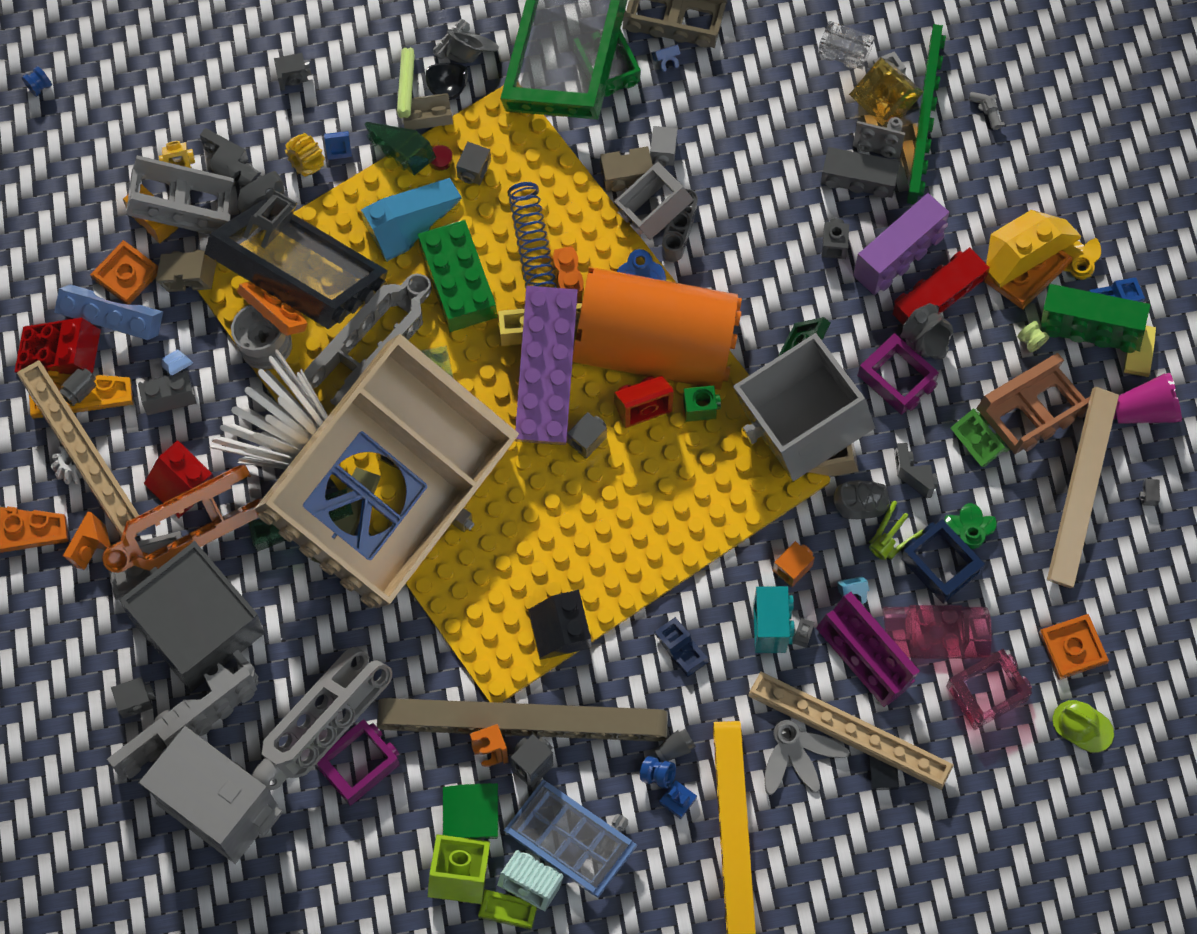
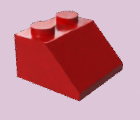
M662 375L656 378L654 376L647 377L641 383L633 386L625 385L614 392V403L624 427L628 428L672 412L674 390Z
M177 440L158 457L144 485L162 503H165L214 478V476ZM195 504L184 509L183 513H176L174 515L179 519Z

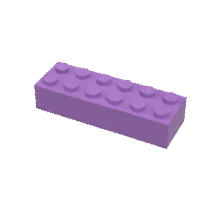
M526 286L515 429L519 435L515 442L566 445L578 289Z

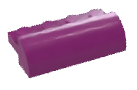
M852 592L844 595L836 607L827 613L816 627L818 632L883 707H886L903 694L915 682L914 678L920 672Z

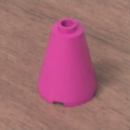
M1164 373L1119 395L1113 420L1116 419L1118 424L1180 422L1182 420L1179 399L1176 397L1174 390L1176 388L1171 373Z

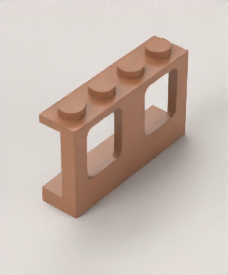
M1059 353L1054 354L986 394L976 408L1014 454L1022 450L1026 452L1031 450L1040 439L1045 441L1052 437L1058 428L1061 427L1063 430L1070 426L1076 417L1079 416L1082 419L1086 416L1090 397L1085 399L1059 369L1064 361ZM1050 387L1058 388L1073 406L1055 418L1037 398V395ZM1015 408L1021 409L1036 427L1035 430L1021 437L1019 441L1000 419V417Z

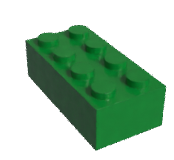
M466 220L419 233V247L449 332L497 318L496 303Z
M1049 284L1040 330L1053 338L1064 337L1077 343L1088 342L1101 348L1112 347L1120 349L1125 353H1133L1135 350L1140 351L1151 304Z

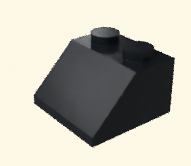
M579 590L553 595L528 609L540 660L591 648V636Z

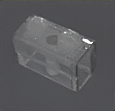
M829 21L820 40L818 54L828 61L837 60L842 62L850 69L859 68L863 70L873 47L874 36Z

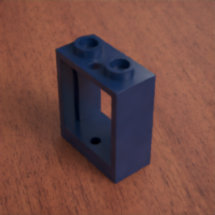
M942 519L937 524L934 522L930 523L922 531L923 535L917 540L915 538L909 540L903 547L904 552L901 560L944 604L982 572L985 563ZM938 534L968 563L965 568L945 584L916 555L917 551Z

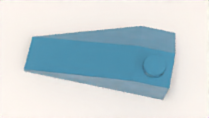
M447 178L383 198L361 209L363 223L387 262L409 251L418 239V234L429 231L430 227L439 218H443L462 197L451 179Z

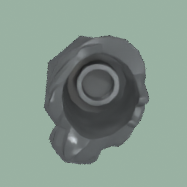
M929 303L914 310L905 322L900 337L914 344L916 353L924 358L931 357L934 360L943 359L949 350L948 344L953 334V327L944 319L942 314H939L938 305Z

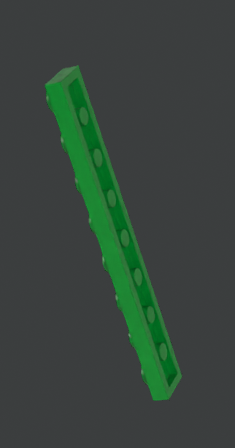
M933 24L930 36L907 203L909 204L917 203L918 196H923L925 181H921L922 174L926 175L928 160H924L925 153L929 154L931 139H927L928 132L932 133L934 118L930 117L931 111L935 112L937 97H933L934 90L938 91L940 76H936V71L941 70L943 56L939 55V50H944L946 35H942L943 25Z

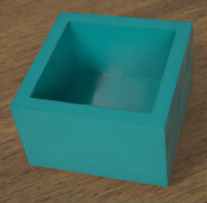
M788 586L756 587L753 602L755 653H786L788 644H792L795 627L794 620L789 619L792 618L794 600L793 595H788Z

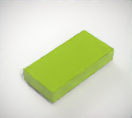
M485 889L478 917L532 930L537 907L519 897Z

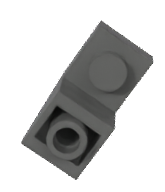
M897 443L894 452L897 476L925 498H931L934 489L938 487L936 473L932 474L931 465L914 466L913 452L908 451V444Z

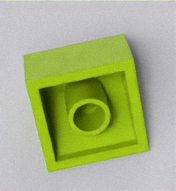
M436 834L427 897L482 904L490 841Z

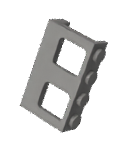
M137 155L131 172L126 215L210 234L230 221L231 214H228L229 198L234 178ZM145 178L168 184L170 187L168 200L141 194V179ZM190 190L216 195L218 198L217 211L188 205Z

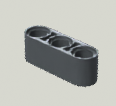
M691 189L686 190L694 200L690 203V206H687L667 224L662 238V256L669 262H675L682 258L697 213L698 197ZM681 223L685 226L677 227L675 226V224ZM671 244H674V245H677L678 247L675 248V249H672V248H669L668 246L671 245Z

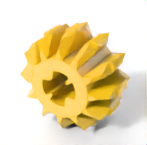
M303 133L286 143L285 153L288 156L287 160L290 161L298 174L306 177L316 173L324 166L325 158L321 153L322 149L319 148L318 142H315L312 136Z

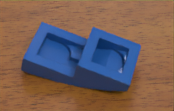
M1136 277L1114 281L1111 286L1089 290V292L1138 302L1145 300Z

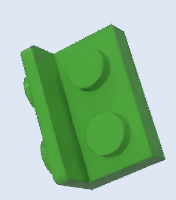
M974 408L951 427V430L983 468L1003 451L1007 453L1010 450L980 412Z

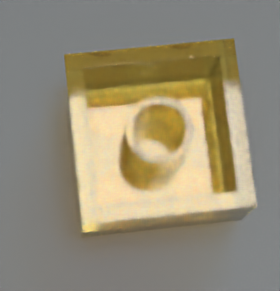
M880 57L849 95L882 126L887 127L888 121L891 118L898 117L901 119L923 94V91L891 61Z

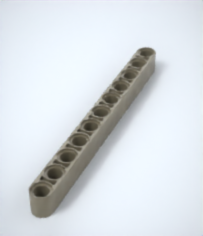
M383 698L378 701L377 727L390 731L470 734L498 724L501 734L510 736H531L533 734L536 737L665 741L667 739L668 712L660 709Z

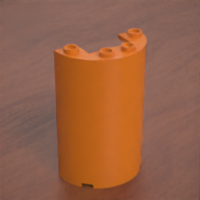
M589 267L572 362L644 376H654L655 378L662 375L666 380L698 386H714L715 389L721 390L723 381L728 382L731 367L727 366L730 349H735L737 334H733L734 326H739L742 298H738V294Z

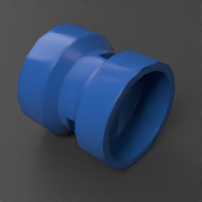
M648 756L642 763L640 780L647 784L654 782L659 787L668 789L674 781L676 766L673 762H659L657 758Z

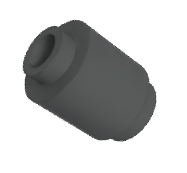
M77 369L61 385L60 393L71 406H74L76 403L80 404L96 387L94 382L96 377L87 369L83 371Z

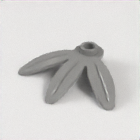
M791 720L780 721L775 726L773 732L774 739L778 744L772 751L766 766L765 791L768 795L775 793L785 773L789 756L792 766L801 781L811 791L817 793L820 791L818 775L812 761L803 748L813 753L833 758H846L850 752L840 743L825 736L806 732L800 733L798 725ZM785 728L791 732L790 737L787 739L782 736V731Z

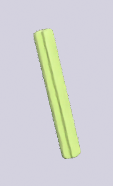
M411 47L401 50L397 102L399 118H408L411 115L415 60L414 49Z

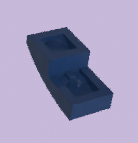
M676 617L654 632L660 643L687 677L709 663L708 657L695 644L691 634Z

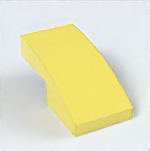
M1145 327L1140 351L1135 350L1133 353L1125 354L1124 373L1149 377L1156 327Z

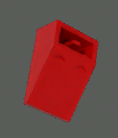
M82 317L24 326L14 372L17 373L40 360L47 373L48 371H57L60 374L72 375L77 369L82 371L87 369L93 374L101 329Z

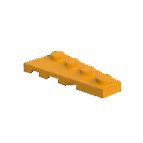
M48 371L49 376L59 391L62 389L61 385L71 376L70 374H60L57 371ZM97 375L94 381L96 387L80 404L76 403L74 406L68 404L73 413L134 405L132 381L130 377ZM29 395L32 419L43 418L44 416Z

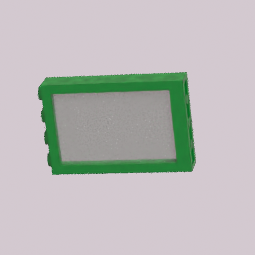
M526 0L500 98L505 111L598 120L627 0Z

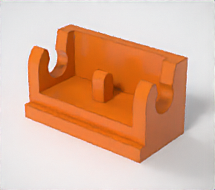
M498 724L470 733L474 755L489 753L492 755L489 760L481 762L483 767H489L501 762L503 764L509 762L507 747Z

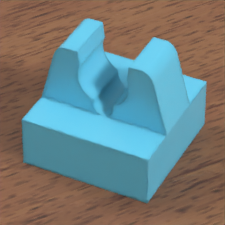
M860 576L837 581L838 591L842 598L844 595L852 592L853 595H859V600L862 604L866 603L869 586L868 581L864 577Z

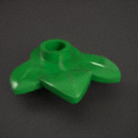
M973 503L965 504L960 511V516L945 515L944 520L970 549L979 548L985 542L986 536L994 533L997 526L994 516L983 517L980 507Z

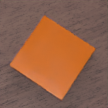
M123 240L90 276L123 303L130 305L157 277L159 266Z
M1089 614L1039 631V635L1059 680L1108 664L1109 662Z

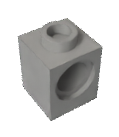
M653 126L650 149L652 164L659 162L662 166H674L678 128Z

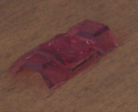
M909 605V607L882 608L886 633L896 642L908 658H990L992 635L991 618L987 607Z

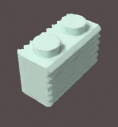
M516 850L501 872L497 886L546 911L559 891L564 876L562 873L559 874L556 868L544 866L543 863L535 860L532 855Z

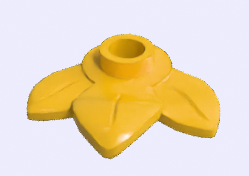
M1093 238L1085 245L1076 241L1063 249L1065 253L1072 257V263L1064 271L1070 272L1073 277L1080 280L1091 277L1095 270L1094 264L1101 257V246L1098 239ZM1084 266L1087 269L1085 271H1079L1078 267Z

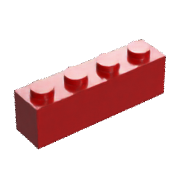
M971 247L964 252L958 251L950 259L951 262L945 266H938L932 272L931 277L927 280L921 279L918 281L913 290L908 294H901L894 302L893 315L904 326L914 310L929 303L938 305L939 314H941L983 282L988 275L990 267Z

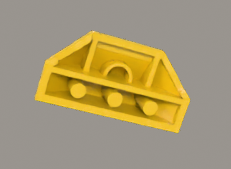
M1030 210L991 234L986 264L990 267L988 275L1001 288L1081 239V235L1066 219Z

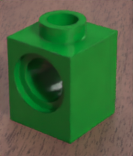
M714 386L684 388L683 403L686 422L716 419L717 410L721 409L720 394H715ZM703 400L708 402V405L699 406L697 402Z

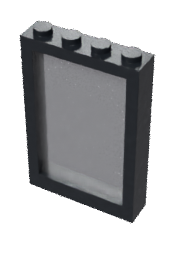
M265 198L211 232L204 253L327 329H330L336 323L340 324L347 315L355 313L362 304H367L382 285H387L385 279L388 270L294 214L290 222L266 248L261 247L266 230L260 227L248 239L243 237L251 215L254 216L269 200L268 198ZM270 214L267 219L273 221L276 216Z

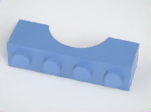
M71 284L59 288L54 313L71 318L82 317L91 324L145 340H150L159 335L163 311L143 305H127L108 301L95 295L92 290Z

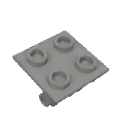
M894 117L888 121L887 128L857 121L852 147L858 148L863 152H874L887 158L894 157L900 159L905 132H901L903 123L898 117Z

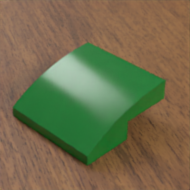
M498 783L443 787V835L468 839H497Z

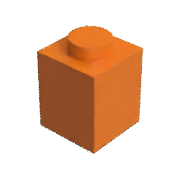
M795 541L774 562L773 572L790 587H793L813 567L815 557H813L812 551L807 546L800 545Z

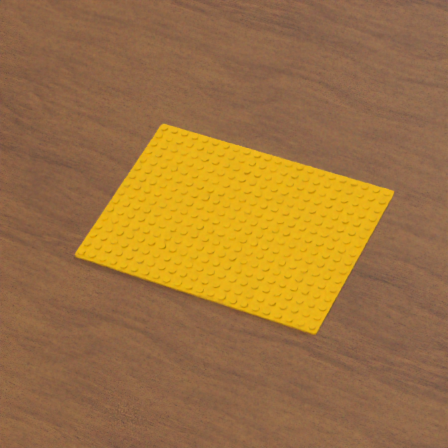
M503 86L453 115V124L436 126L296 210L293 214L388 270L385 279L387 285H401L412 274L427 276L430 279L432 289L428 298L421 304L423 325L408 341L515 430L522 344L501 345L498 311L525 309L526 281L523 279L525 273L522 271L523 264L520 262L521 255L518 252L520 247L517 245L518 238L515 236L516 229L512 219L513 213L510 209L511 204L507 194L511 186L521 182H532L538 185L539 193L536 196L541 198L538 205L542 206V210L539 213L544 215L541 222L546 224L543 230L547 232V236L544 239L549 241L546 247L551 250L547 255L552 258V262L549 265L553 266V253L555 249L572 246L578 255L579 271L583 277L584 290L589 267L617 272L618 268L627 262L630 253L637 249L647 251L651 255L652 261L662 266L666 275V281L675 283L676 281L642 238L633 230L630 223H627L618 214L619 209L544 115L505 111L500 99ZM467 141L490 149L491 163L481 185L475 183L468 184L457 177L456 165ZM437 145L447 146L453 155L452 165L443 171L433 169L428 160L429 151ZM447 178L451 179L462 199L443 218H439L430 227V230L466 220L497 309V318L453 332H449L419 247V240L417 239L414 242V246L409 251L386 262L365 227L361 209L383 198ZM524 186V187L516 188V189H514L513 191H511L510 194L514 193L515 191H517V190H519V189H521V188L532 187V186ZM535 189L522 190L513 196H526L533 193ZM533 197L528 200L518 201L515 205L535 204L538 202V198ZM513 206V211H516L518 207ZM540 207L523 208L516 213H534L539 211ZM516 214L514 215L515 220L520 217ZM526 216L521 218L518 222L528 223L532 221H538L542 218V216ZM516 223V227H517V228H519V227L522 225V224ZM543 224L526 225L520 230H538L543 227ZM266 230L240 244L331 300L359 281L282 233H279L266 248L261 247ZM518 231L519 237L524 234ZM529 233L523 236L522 239L532 240L541 238L545 233ZM519 240L520 245L525 243V241ZM539 240L535 242H530L524 245L523 247H542L546 245L547 242ZM521 248V253H522V254H524L526 251H528V250H524V249ZM534 250L524 256H542L547 254L548 250ZM524 257L522 258V260H523L524 263H525L527 260H529V259L524 258ZM636 258V263L638 265H643L645 263L643 258ZM534 259L528 262L527 265L534 266L545 264L549 262L550 259ZM216 261L212 289L197 291L235 343L231 335V324L237 313L250 305L237 293L239 284L250 281ZM524 266V270H525V271H527V270H529L530 268H532V267ZM538 267L528 273H546L551 270V267ZM526 274V279H527V280H529L531 277H533V276H529V275ZM539 276L530 282H546L553 279V276ZM554 279L552 282L556 283L558 288V282ZM544 284V285H540L539 287H552V288H554L555 285H554V284ZM365 303L355 313H350L340 324L336 323L330 329L302 314L307 321L306 329L304 332L291 335L292 349L289 357L285 360L296 377L297 372L300 373L301 369L305 372L307 367L360 311ZM399 306L390 307L348 355L359 363L363 359L367 360L378 348L377 344L380 341L383 342L394 330V325L396 323L399 324L408 313ZM729 351L727 366L731 367L728 382L723 381L721 390L715 389V394H720L721 409L717 410L716 419L686 422L683 403L684 388L703 386L666 380L674 390L672 412L628 428L624 427L615 406L614 392L625 385L633 386L639 384L643 379L650 376L572 362L567 433L588 412L593 417L598 416L605 422L607 438L587 459L570 446L567 440L566 445L514 441L464 506V509L472 515L474 526L471 530L466 529L463 532L451 523L406 582L408 589L489 702L503 703L577 653L573 652L540 660L528 609L553 595L579 590L592 643L830 483L829 476L809 472L792 481L762 437L758 438L754 444L749 442L743 427L752 423L745 415L733 387L748 377L749 374L731 351ZM341 362L318 387L313 389L328 416L335 408L330 400L334 398L339 389L345 384L344 380L353 372ZM252 367V369L257 374L259 379L262 381V383L269 391L271 396L278 403L279 396L258 375L259 369ZM274 368L266 369L269 370L275 376V378L303 407V405L300 403V401L297 399V397L294 395V393L291 391L288 385L284 382L281 376L277 373V371ZM701 400L697 404L699 406H707L708 402ZM373 452L352 455L339 464L351 476L356 467L381 476L374 495L400 515L406 498L405 481L400 470L378 460L376 453ZM332 474L330 479L343 495L347 485ZM372 507L369 534L371 536L385 531L392 525V522L374 507Z

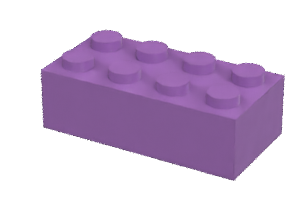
M927 193L858 253L853 276L873 295H876L880 290L885 291L893 283L892 279L898 274L900 276L905 274L915 259L919 261L925 256L928 251L927 249L932 244L936 246L942 241L945 236L944 230L948 225L949 211Z

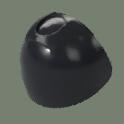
M438 63L426 69V83L433 95L447 93L449 100L458 97L466 87L468 81V69L466 66L454 63Z

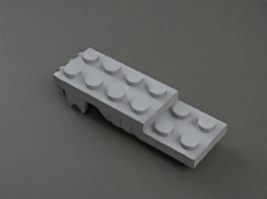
M239 650L235 651L233 655L237 664L241 667L240 670L232 674L218 663L216 674H204L211 688L209 694L198 700H183L171 711H163L155 718L152 725L107 759L122 781L136 776L141 771V767L148 761L152 762L159 758L163 753L162 750L170 745L184 726L195 734L203 736L211 730L213 723L219 719L227 718L233 712L235 706L240 702L245 703L254 696L257 690L258 676L254 671L255 668Z

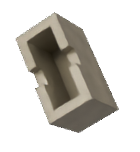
M648 146L629 149V154L620 155V151L600 154V168L606 192H619L629 188L653 166Z
M203 250L185 253L174 251L171 254H161L156 282L167 292L185 291L186 286H192L193 290L212 289L216 261L205 255Z

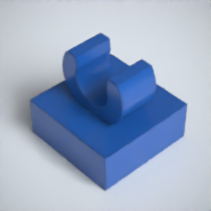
M678 45L651 52L653 62L660 61L659 67L662 72L667 71L665 64L668 60L672 61L674 68L679 67V61L674 57L681 54Z
M349 131L324 134L328 160L352 157Z
M675 780L661 798L659 804L682 819L697 799V795Z

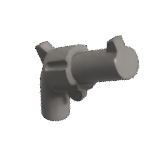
M971 92L969 102L981 103L978 106L979 110L984 111L985 115H988L993 130H998L1005 126V123L1000 121L997 114L996 94L988 96Z

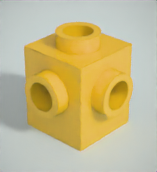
M169 142L166 144V147H162V155L158 156L159 161L192 168L191 164L196 163L193 150H188L186 142ZM181 156L178 160L174 159V157Z

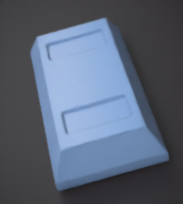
M179 350L161 358L162 368L170 375L176 374L193 363Z

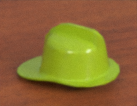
M1068 700L1061 703L1055 709L1052 719L1056 732L1079 748L1090 753H1099L1106 750L1112 744L1114 729L1110 720L1089 704L1077 700Z

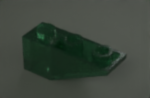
M372 122L365 123L369 141L374 146L379 145L388 158L393 157L403 171L407 169L415 176L437 158L430 142L416 130Z

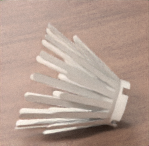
M276 349L275 354L277 358L269 356V362L303 407L269 370L259 369L258 375L279 396L278 403L258 387L255 389L246 387L245 393L271 412L273 416L268 414L263 417L246 406L242 408L234 406L231 411L265 431L256 433L233 423L229 426L225 424L220 426L222 431L275 451L225 437L214 438L212 442L221 445H211L209 448L245 456L239 458L237 463L287 469L328 415L302 369L300 373L297 372L296 377L281 353Z

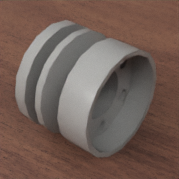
M252 305L241 309L234 317L231 324V335L245 362L251 367L263 370L273 369L269 362V356L277 358L275 354L276 349L285 360L289 357L292 349L291 335L286 336L281 333L277 327L265 319Z

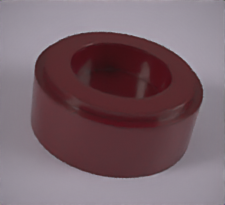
M444 145L433 147L428 153L430 166L438 171L448 169L453 163L452 151Z

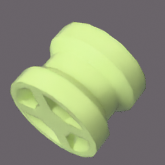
M1037 321L1027 325L1017 335L1021 342L1027 344V349L1030 353L1043 346L1050 337L1046 332L1040 330V325Z

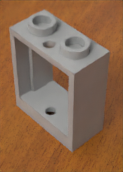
M657 162L614 202L620 208L618 214L627 223L630 220L632 221L630 226L639 236L644 233L651 240L694 199ZM665 184L673 193L641 221L634 212Z

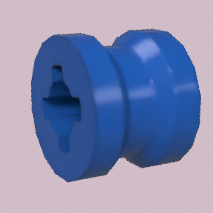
M39 66L33 68L31 74L22 76L24 84L35 97L39 96L44 88L52 86L50 79Z

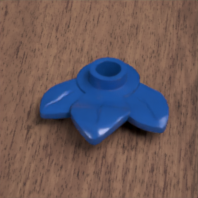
M643 249L631 252L627 262L617 270V272L666 281V275L662 266L653 262L651 255ZM636 258H643L645 263L643 265H638L636 263Z

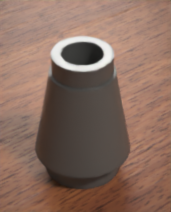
M683 729L680 732L679 730L674 732L654 750L661 762L692 753L691 749L696 746L687 730Z

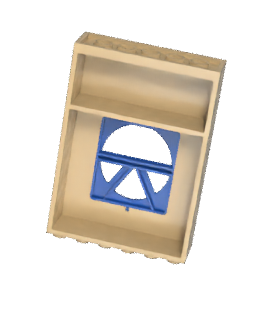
M399 334L383 346L256 506L255 510L259 513L258 517L264 523L276 526L280 530L278 533L289 542L293 540L300 546V552L310 559L314 557L321 563L319 566L329 575L334 573L341 579L340 584L351 592L355 590L362 596L360 600L368 607L379 608L386 606L397 596L518 437L519 433L404 336ZM363 452L378 453L393 461L401 471L406 486L405 503L400 515L341 468L339 464L346 458ZM332 474L353 490L331 500L325 499L327 482ZM362 499L358 535L353 536L342 531L334 524L329 516V511ZM372 507H374L390 520L392 525L385 531L370 536V518Z

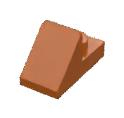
M87 512L63 557L75 567L85 570L97 548L106 550L111 546L106 525L92 512Z

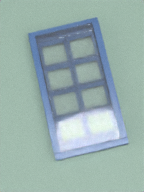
M542 780L504 829V832L597 898H599L637 847V844L544 780Z

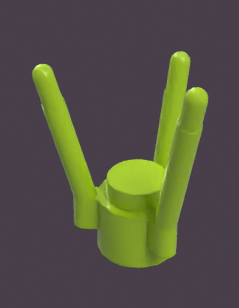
M896 501L892 502L875 536L869 541L871 543L869 546L870 551L881 560H885L887 557L892 560L912 538L917 540L923 535V530H920L897 547H894L896 541L892 537L908 518L907 513L903 514L888 534L884 533L882 535L897 505Z

